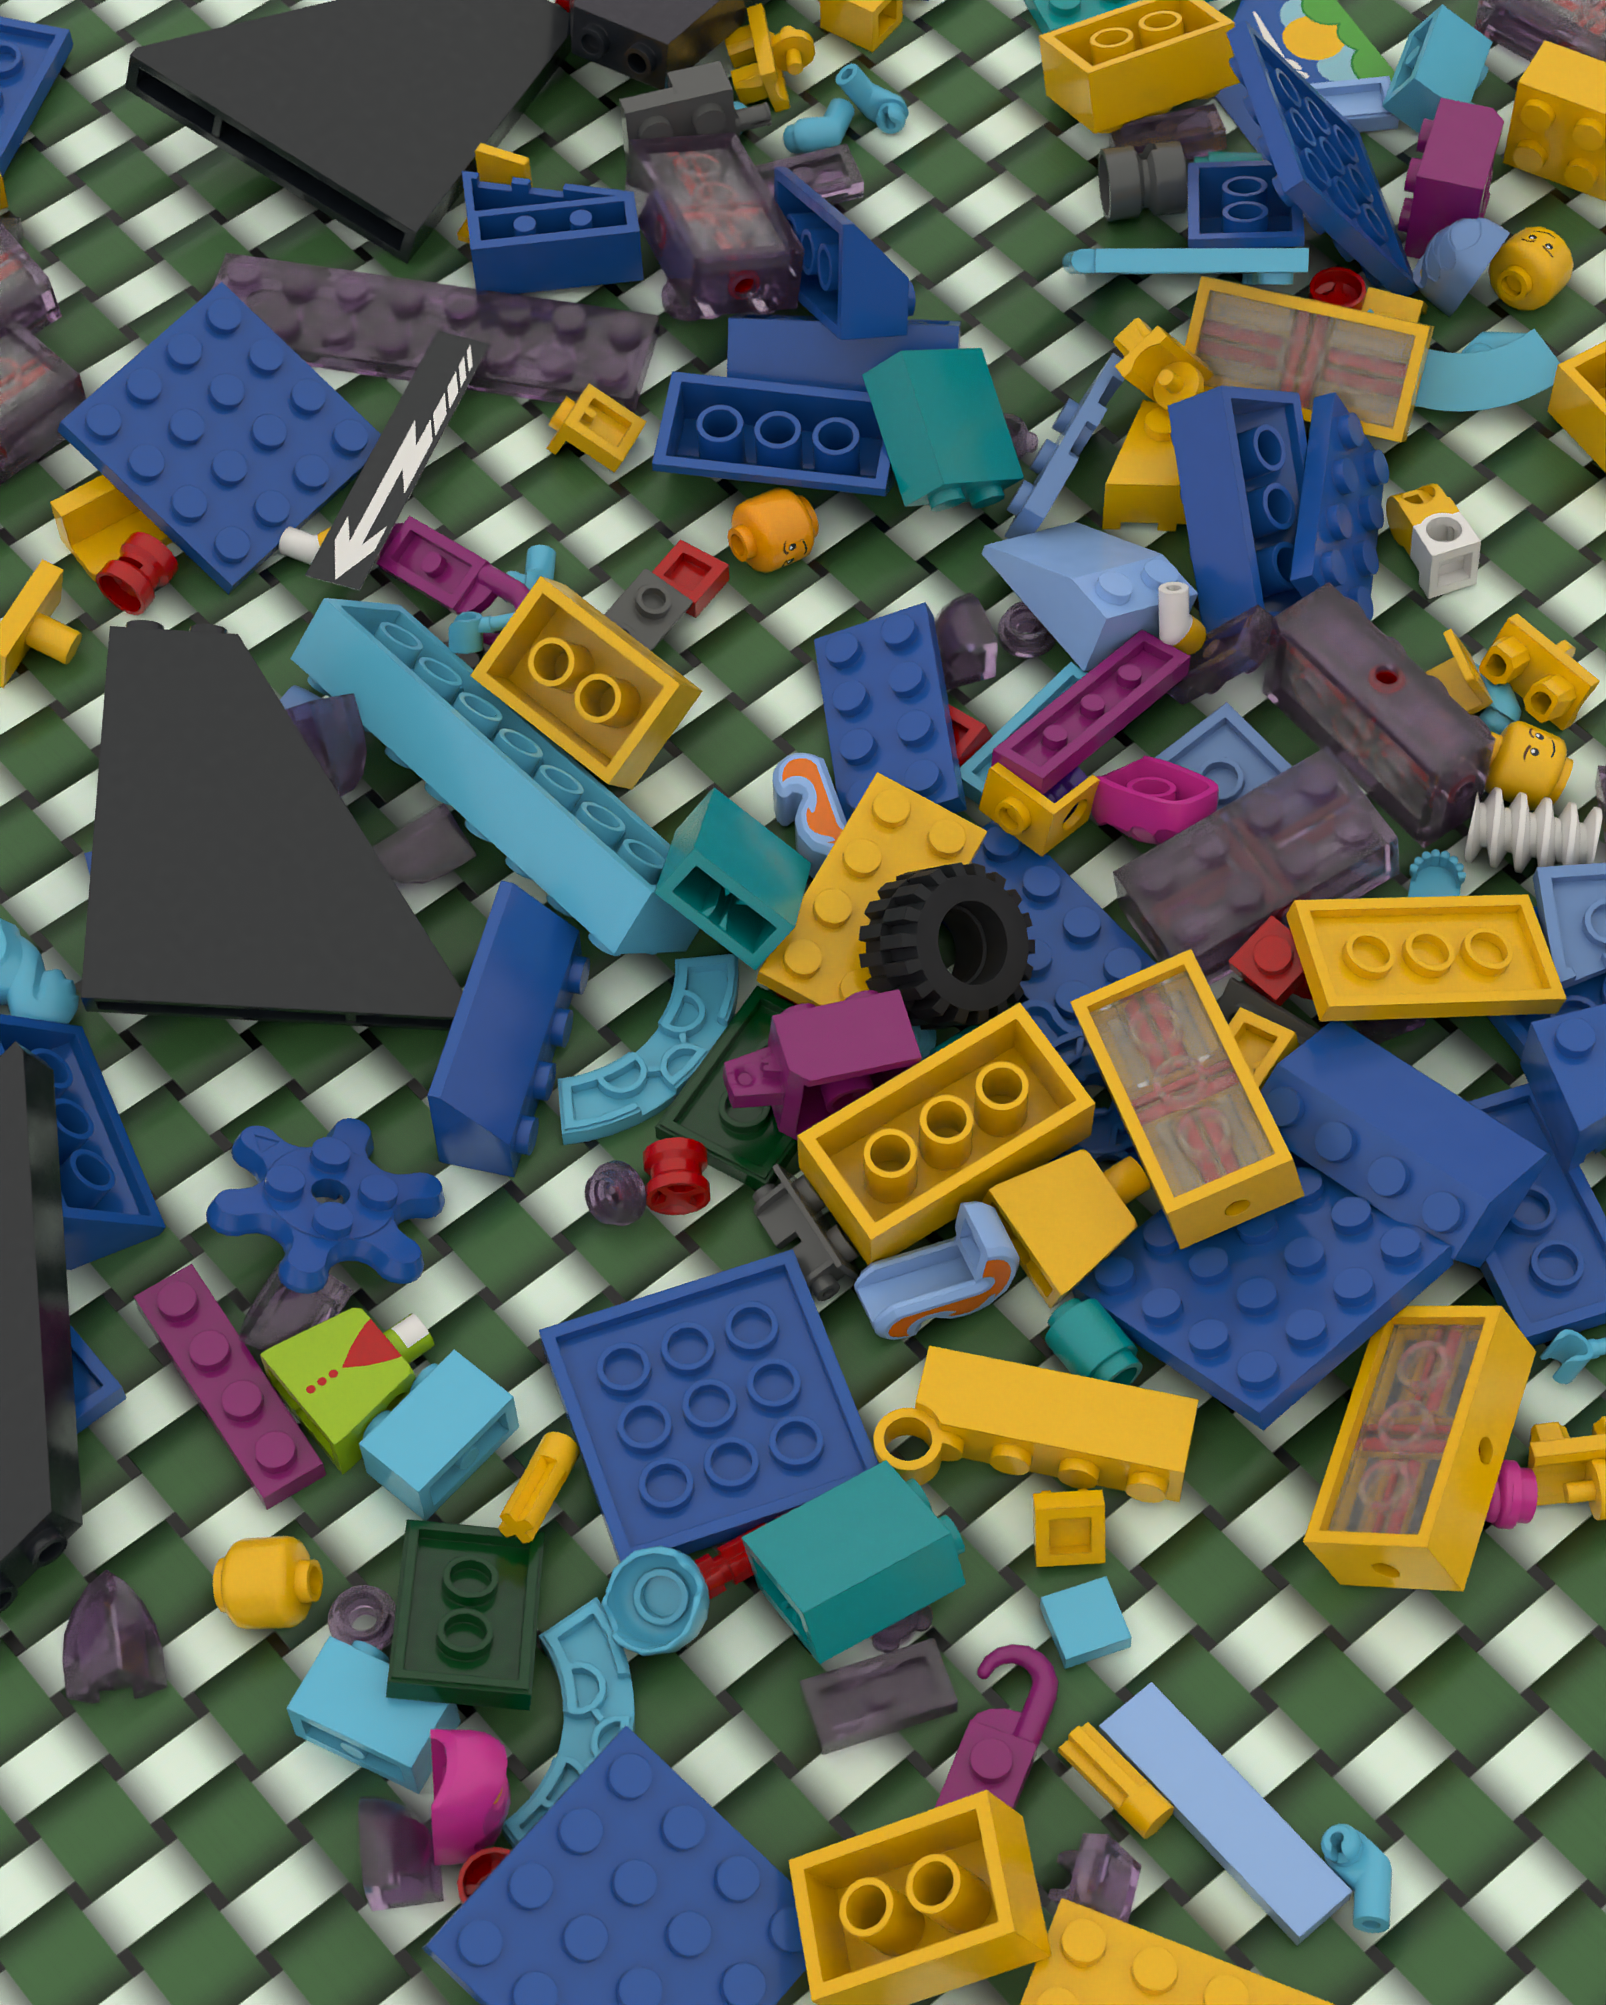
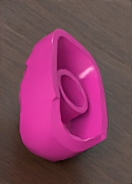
M1144 755L1141 759L1103 776H1096L1100 781L1093 800L1092 816L1099 826L1109 824L1126 836L1132 837L1133 840L1164 846H1185L1204 836L1215 823L1219 800L1218 785L1213 780L1177 764Z
M431 1729L434 1789L431 1819L434 1865L464 1864L473 1854L481 1849L491 1848L494 1845L508 1815L511 1792L506 1776L508 1762L506 1750L498 1739L486 1732Z

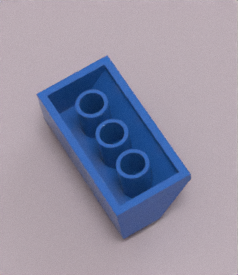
M786 166L775 167L773 278L839 340L907 336L908 316L914 314L916 305L915 290L909 278L853 222Z
M737 313L728 318L727 377L867 392L862 374L899 351L960 349L961 321L908 319L907 336L839 340L815 316Z
M672 371L652 461L653 471L886 496L894 487L896 478L868 392Z
M1218 386L1168 405L1171 440L1175 450L1181 488L1180 497L1184 506L1190 544V558L1193 563L1198 593L1199 615L1206 630L1205 640L1245 641L1309 631L1315 628H1325L1290 581L1308 446L1299 393Z
M501 881L427 1095L439 1162L509 1177H515L521 1155L530 1156L535 1147L539 1120L534 1115L539 1100L548 1101L552 1094L556 1077V1064L552 1063L556 1047L565 1048L569 1041L573 1024V1011L569 1009L573 994L582 995L584 993L590 971V959L582 956L579 930L512 882Z
M0 1014V1056L16 1041L46 1061L54 1071L66 1270L75 1269L159 1236L166 1226L83 1027Z
M1331 1021L1277 1063L1260 1091L1289 1151L1360 1198L1365 1199L1369 1204L1393 1220L1419 1226L1450 1245L1452 1252L1450 1257L1452 1259L1478 1268L1482 1266L1551 1156L1542 1148L1342 1021Z

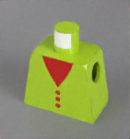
M350 1308L268 1348L260 1356L267 1379L280 1399L343 1475L362 1458L359 1443L362 1441L363 1434L369 1423L379 1413L385 1410L392 1411L410 1393L411 1386L416 1377L409 1364L433 1348L435 1344L425 1325L413 1313L382 1333L363 1309Z

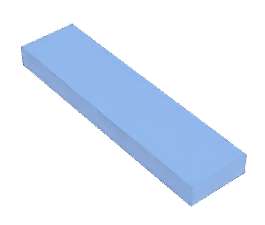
M1152 1682L1099 1725L1098 1732L1175 1808L1173 1815L1297 1946L1350 1900L1352 1890Z

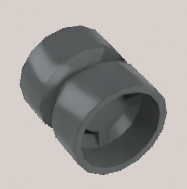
M1180 141L1149 143L1144 148L1143 153L1140 154L1131 145L1100 149L1098 179L1101 205L1106 221L1139 218L1143 208H1149L1154 216L1185 213L1188 200V183L1185 157Z

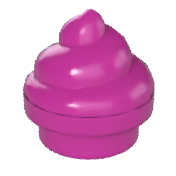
M1503 1459L1485 1521L1492 1523L1498 1529H1513L1517 1523L1528 1524L1531 1522L1535 1514L1538 1497L1537 1480L1531 1468H1522L1515 1460Z

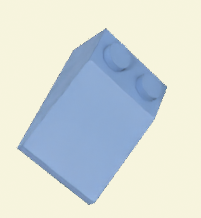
M1077 522L987 544L982 551V555L1083 672L1092 670L1141 629L1159 638L1158 588L1161 584L1181 582L1188 585L1189 613L1198 595L1194 588L1163 554Z

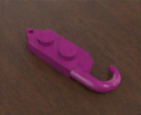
M411 516L404 523H396L379 553L380 558L376 562L379 567L392 577L456 615L466 611L482 613L497 597L512 604L516 611L530 591L525 584L494 567L484 558ZM500 632L496 634L483 633V643L491 646Z
M1010 1644L998 1647L984 1657L977 1669V1675L980 1679H987L996 1668L1003 1664H1016L1029 1672L1032 1685L1021 1712L1006 1708L988 1709L977 1713L972 1720L970 1719L935 1808L988 1790L1015 1810L1037 1755V1748L1057 1700L1059 1682L1053 1665L1043 1653L1030 1646Z

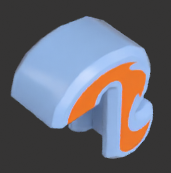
M794 753L780 761L773 771L774 812L777 822L782 826H788L795 821L796 851L812 863L809 875L814 879L847 822L824 759L808 753Z
M978 1201L960 1203L955 1223V1237L872 1262L861 1271L854 1284V1289L874 1332L879 1337L896 1340L914 1336L920 1329L921 1323L925 1320L935 1317L953 1319L970 1315L989 1306L1007 1291L1019 1268L1020 1257L993 1206Z

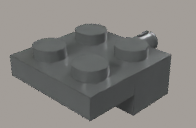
M721 61L668 72V88L619 99L627 183L630 191L634 192L635 197L669 190L670 187L666 181L667 173L673 165L683 161L693 163L704 181L737 174L736 146L741 132L772 125L771 113L767 102L736 110L733 101V88Z

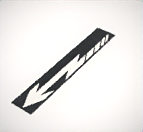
M437 330L305 576L356 590L361 589L490 343Z

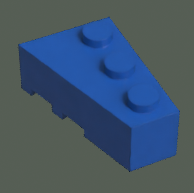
M462 171L477 298L644 280L640 229L634 192L566 183L564 184L563 191L532 188L530 179L513 177L511 185L483 182L480 181L479 173Z
M1606 1004L1531 1022L1520 1061L1521 1068L1568 1172L1583 1163L1587 1154L1606 1143Z

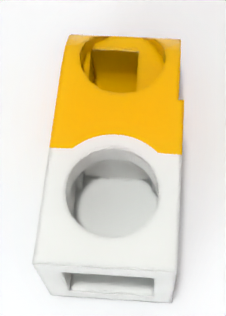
M1431 483L1387 498L1386 514L1391 533L1396 542L1404 546L1419 570L1418 584L1428 599L1477 584L1481 540L1452 499L1446 496L1438 484Z

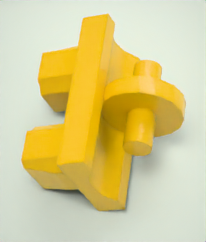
M762 3L748 7L747 13L750 25L736 29L725 39L726 48L733 67H741L731 70L735 91L740 102L744 105L769 98L775 113L789 109L791 107L783 71H787L791 75L800 74L803 68L807 67L814 59V41L809 33L795 29L792 26L783 27L780 33L775 35L768 29Z
M1139 317L1134 319L1114 338L1113 343L1124 355V358L1115 365L1116 369L1123 378L1166 411H1168V405L1203 393L1204 382H1207L1214 375L1206 363L1159 325L1152 330Z
M1518 613L1507 619L1479 666V672L1494 685L1509 683L1513 691L1523 698L1525 711L1540 723L1550 720L1562 731L1573 724L1581 706L1600 682L1573 659L1576 650L1574 646L1566 640H1562L1555 645Z
M1602 1416L1597 1422L1593 1423L1591 1436L1570 1438L1566 1427L1560 1425L1559 1422L1534 1424L1530 1432L1528 1468L1534 1471L1537 1480V1506L1565 1502L1567 1504L1588 1502L1594 1519L1597 1521L1606 1520V1416Z

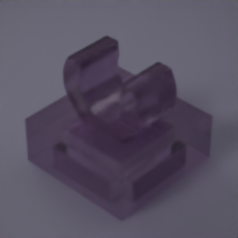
M1083 1833L1079 1851L1067 1850L1061 1852L1057 1859V1862L1066 1871L1073 1874L1070 1888L1065 1890L1058 1888L1050 1889L1048 1897L1056 1905H1059L1062 1897L1128 1923L1142 1865L1110 1835Z

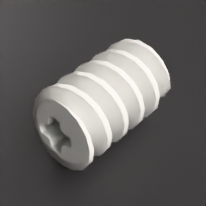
M1494 787L1484 803L1479 802L1477 791L1464 851L1465 862L1472 863L1482 847H1484L1488 851L1490 867L1497 868L1506 853L1509 852L1512 853L1514 869L1518 873L1523 872L1532 857L1537 858L1538 867L1555 866L1557 862L1562 863V865L1591 864L1594 862L1603 819L1601 808L1593 807L1582 823L1579 822L1577 805L1573 802H1568L1557 818L1554 817L1551 798L1544 797L1532 813L1529 812L1526 793L1519 792L1509 808L1504 807L1501 788Z

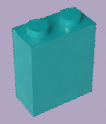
M982 348L899 351L862 374L905 507L930 505L932 512H939L956 507L963 502H970L973 509L983 508L1005 498L1003 490L1024 479Z
M714 787L676 829L654 893L744 963L756 970L795 928L812 863Z
M887 1460L741 1537L758 1588L819 1664L966 1585L958 1555L965 1552V1545L957 1527L946 1514L938 1518L932 1512L930 1502L919 1483L913 1478L905 1482Z

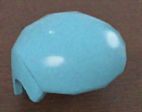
M655 1546L634 1550L613 1569L605 1592L606 1595L601 1602L613 1631L612 1639L619 1646L637 1654L651 1656L677 1652L695 1639L708 1619L710 1599L704 1577L690 1556L672 1548Z

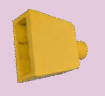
M1082 1149L995 1185L988 1190L981 1202L996 1209L1020 1257V1266L1051 1309L1071 1293L1101 1261L1106 1259L1137 1228L1136 1220L1126 1204L1150 1189V1182L1142 1167L1131 1156L1125 1157L1102 1172L1090 1153Z

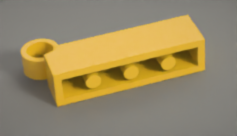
M929 1345L915 1408H901L886 1414L875 1428L873 1448L878 1463L887 1460L905 1482L913 1478L920 1486L929 1482L937 1474L941 1461L951 1462L964 1458L989 1463L994 1469L1010 1475H1024L1028 1472L1057 1477L1062 1483L1074 1488L1091 1489L1096 1486L1121 1490L1125 1491L1130 1497L1142 1502L1158 1503L1163 1500L1180 1502L1199 1399ZM911 1435L922 1439L930 1449L919 1459L905 1461L892 1456L886 1447L897 1437Z

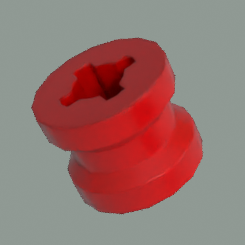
M683 1137L666 1138L655 1141L643 1151L644 1171L651 1177V1180L645 1186L646 1205L652 1211L665 1215H686L699 1211L709 1203L710 1184L702 1176V1173L708 1166L707 1148L701 1142Z

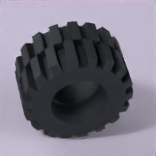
M962 862L896 876V881L885 883L877 891L880 900L869 902L864 914L870 919V923L866 926H860L859 940L866 942V953L859 954L861 968L868 967L871 978L865 981L869 990L883 993L899 989L911 1026H920L921 1030H937L986 1023L988 1019H992L1008 1009L1007 1004L1019 1001L1024 993L1020 982L1030 980L1033 966L1027 963L1028 955L1035 954V940H1028L1027 927L1033 925L1029 912L1022 914L1018 905L1021 903L1022 898L1015 889H1004L1006 879L997 872L986 873L985 866L975 863L963 865ZM942 920L950 929L955 942L956 958L952 973L944 965L939 952L938 934Z

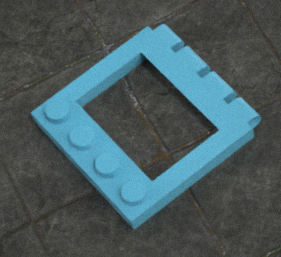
M1309 248L1079 249L1067 253L1063 258L1062 265L1064 270L1070 274H1242V284L1287 285L1293 284V273L1308 272Z

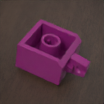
M1441 98L1434 120L1424 118L1416 152L1423 153L1422 159L1411 158L1404 191L1414 193L1413 199L1405 197L1397 229L1407 233L1404 248L1407 257L1420 259L1424 255L1426 247L1433 236L1455 221L1463 218H1484L1490 198L1489 189L1493 175L1494 158L1504 125V120L1494 108Z
M897 989L883 993L865 990L850 995L844 1001L820 1006L810 1003L797 1004L787 1008L781 1014L772 1015L768 1046L724 1062L723 1079L733 1108L771 1106L779 1131L797 1140V1135L921 1062L922 1056L900 990Z

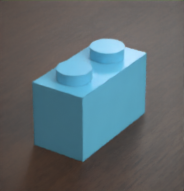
M1442 4L1409 33L1382 107L1417 133H1420L1424 118L1434 120L1441 98L1474 104L1471 102L1474 92L1488 73V67L1484 64L1492 41Z
M454 1349L439 1365L433 1363L423 1369L414 1380L410 1393L392 1411L385 1410L379 1413L369 1423L363 1434V1439L359 1443L367 1474L424 1521H427L519 1428L514 1397Z
M329 1636L286 1708L295 1734L419 1794L433 1771L430 1730H456L461 1722L457 1705L386 1698L390 1659L378 1648L366 1642L355 1640L350 1646Z

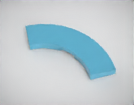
M1535 329L1508 344L1480 352L1447 353L1429 349L1415 406L1439 411L1457 412L1487 410L1507 406L1530 398L1553 386L1557 365L1560 362Z
M734 954L675 959V978L671 997L662 1017L658 1021V1029L637 1052H628L604 1067L577 1076L558 1079L563 1145L589 1142L614 1135L646 1121L672 1104L734 1018L739 991L737 956Z
M597 1597L539 1635L540 1645L550 1659L561 1687L564 1715L562 1738L557 1756L553 1758L538 1788L504 1822L501 1831L512 1848L517 1845L623 1727L627 1725L635 1733V1699L628 1660L624 1648L619 1646L611 1637L613 1635L612 1628Z

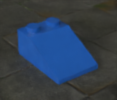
M1268 160L1188 163V248L1304 247L1303 211L1298 205H1294L1291 208L1288 207L1279 197L1272 183V178L1277 175V172Z

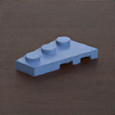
M1112 353L1080 402L1077 403L1069 398L1052 426V429L1060 433L1057 441L1054 443L1046 439L1029 467L1030 470L1038 474L1035 481L1031 484L1023 480L1006 509L1014 514L1015 517L1004 537L1010 539L1035 533L1045 519L1079 459L1078 455L1106 413L1107 408L1105 406L1125 380L1115 367L1123 358Z
M1227 702L1155 757L1177 764L1213 780L1219 787V800L1215 823L1212 826L1222 829L1233 821L1243 820L1270 855L1272 854L1267 843L1270 839L1330 805ZM1323 853L1314 857L1313 859L1309 860L1308 862L1304 863L1303 865L1297 868L1303 870Z
M1606 862L1537 867L1533 876L1540 926L1563 989L1606 973Z

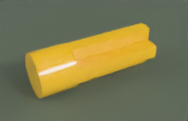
M548 1432L543 1436L499 1516L502 1522L498 1529L506 1538L516 1535L522 1543H529L534 1539L580 1455L577 1443L568 1435L560 1432Z
M1089 1722L1082 1727L1078 1725L1068 1734V1740L1059 1747L1058 1752L1144 1839L1154 1835L1173 1814L1175 1808Z

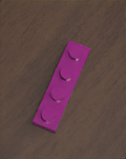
M1141 629L994 748L991 767L999 762L1044 795L1185 678L1189 672L1191 656L1171 645L1163 643L1159 638Z
M192 1264L133 1296L139 1312L267 1510L326 1476L321 1459Z

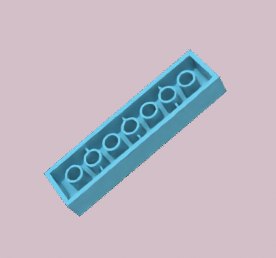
M332 598L323 599L290 658L309 675L307 681L315 690L334 698L347 710L346 717L353 725L372 733L387 746L385 753L391 760L405 768L412 769L426 782L425 790L433 798L444 804L451 805L466 819L465 826L472 834L482 840L492 842L507 856L505 862L510 869L538 884L548 894L546 899L554 909L566 916L575 918L590 932L588 935L589 940L598 949L613 956L637 953L655 955L664 952H686L700 928L654 893L670 848V844L559 745L472 678L470 675L474 670L459 656L451 652L441 640L401 605Z

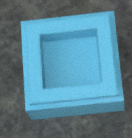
M1106 1576L1041 1597L1040 1609L1065 1669L1131 1647V1634Z

